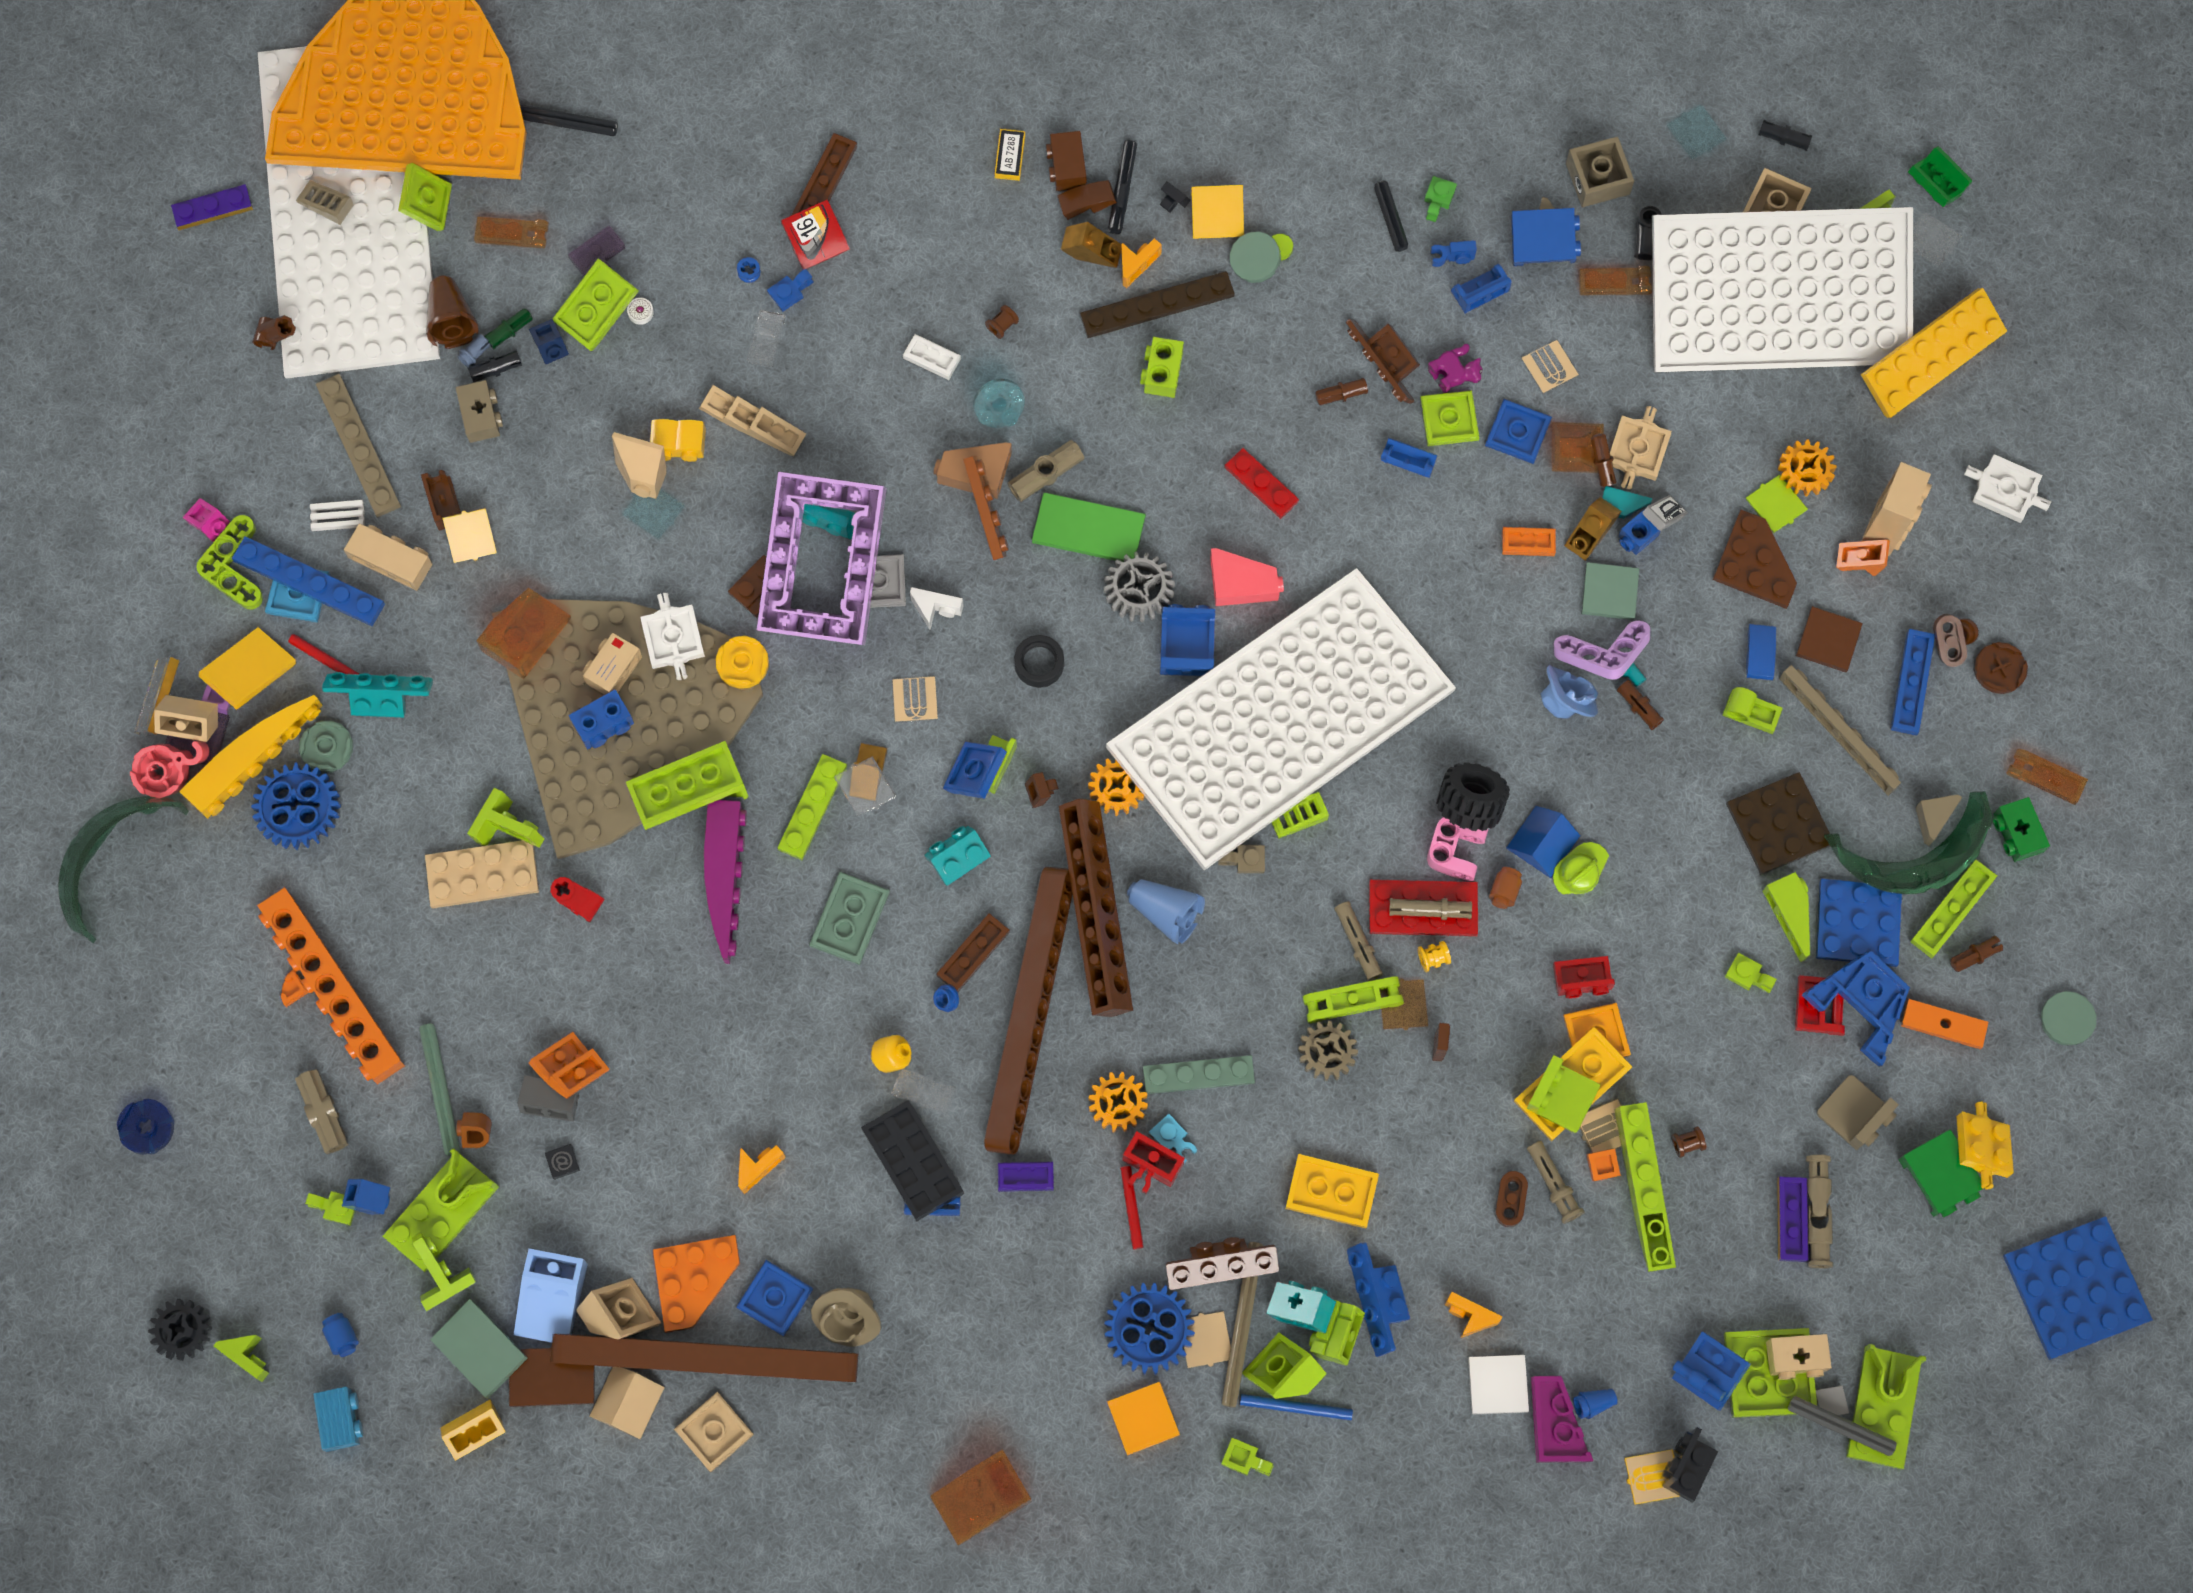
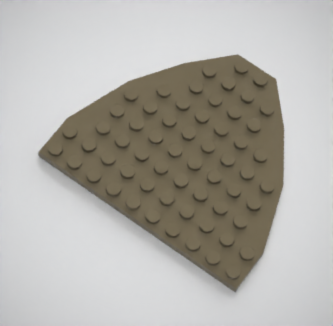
M541 599L492 613L557 859L610 845L642 824L626 781L723 741H726L728 747L730 746L763 697L760 683L750 688L738 689L726 684L719 676L716 669V655L719 648L732 637L697 622L705 657L689 660L684 663L688 677L683 679L680 670L682 680H677L674 666L668 665L653 669L640 617L654 614L658 611L656 609L624 601ZM614 633L639 648L642 655L641 660L618 692L634 724L630 726L627 732L609 737L602 746L598 748L591 747L587 750L568 715L604 696V694L586 684L583 678V670L590 660H594L599 653L598 648L605 638L608 639Z

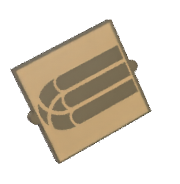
M1615 1099L1587 1112L1580 1130L1583 1134L1582 1140L1587 1142L1591 1153L1621 1147L1614 1109L1622 1106L1619 1099Z

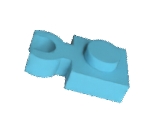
M1170 1114L1165 1116L1149 1131V1134L1157 1143L1170 1150L1174 1148L1176 1153L1181 1156V1152L1184 1149H1190L1193 1154L1197 1153L1194 1144L1184 1142L1183 1138L1188 1133Z

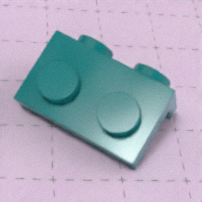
M961 826L951 833L950 838L944 842L938 841L929 847V852L924 855L931 862L946 886L991 857L977 832L970 826Z

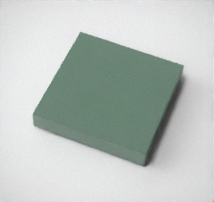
M1587 562L1581 614L1634 620L1639 568Z

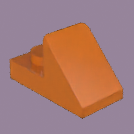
M1886 539L1839 543L1836 568L1841 571L1866 570L1872 576H1876L1887 566L1890 541Z

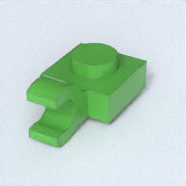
M1433 176L1424 202L1431 203L1427 212V220L1436 222L1441 207L1449 209L1457 187L1456 183Z

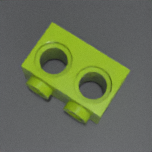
M1153 337L1152 346L1147 345L1144 361H1149L1148 368L1142 369L1140 384L1145 385L1144 393L1175 398L1183 355V341ZM1160 353H1167L1169 357L1166 359L1159 358L1157 355ZM1161 376L1164 377L1166 380L1163 382H1156L1153 380V378Z

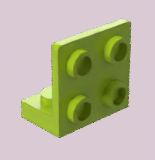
M1553 1055L1527 1109L1573 1133H1577L1600 1088V1084L1561 1065L1563 1059Z

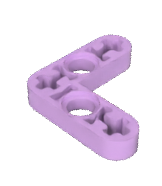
M1644 621L1629 623L1608 650L1578 638L1563 635L1554 641V656L1560 661L1604 678L1618 679L1623 676L1649 643L1650 626ZM1623 647H1628L1632 649V651L1624 653L1619 651V649ZM1585 655H1594L1596 658L1592 660H1586L1582 657Z

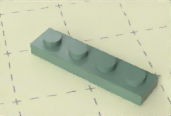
M1252 1055L1143 1066L1145 1092L1147 1094L1255 1084Z

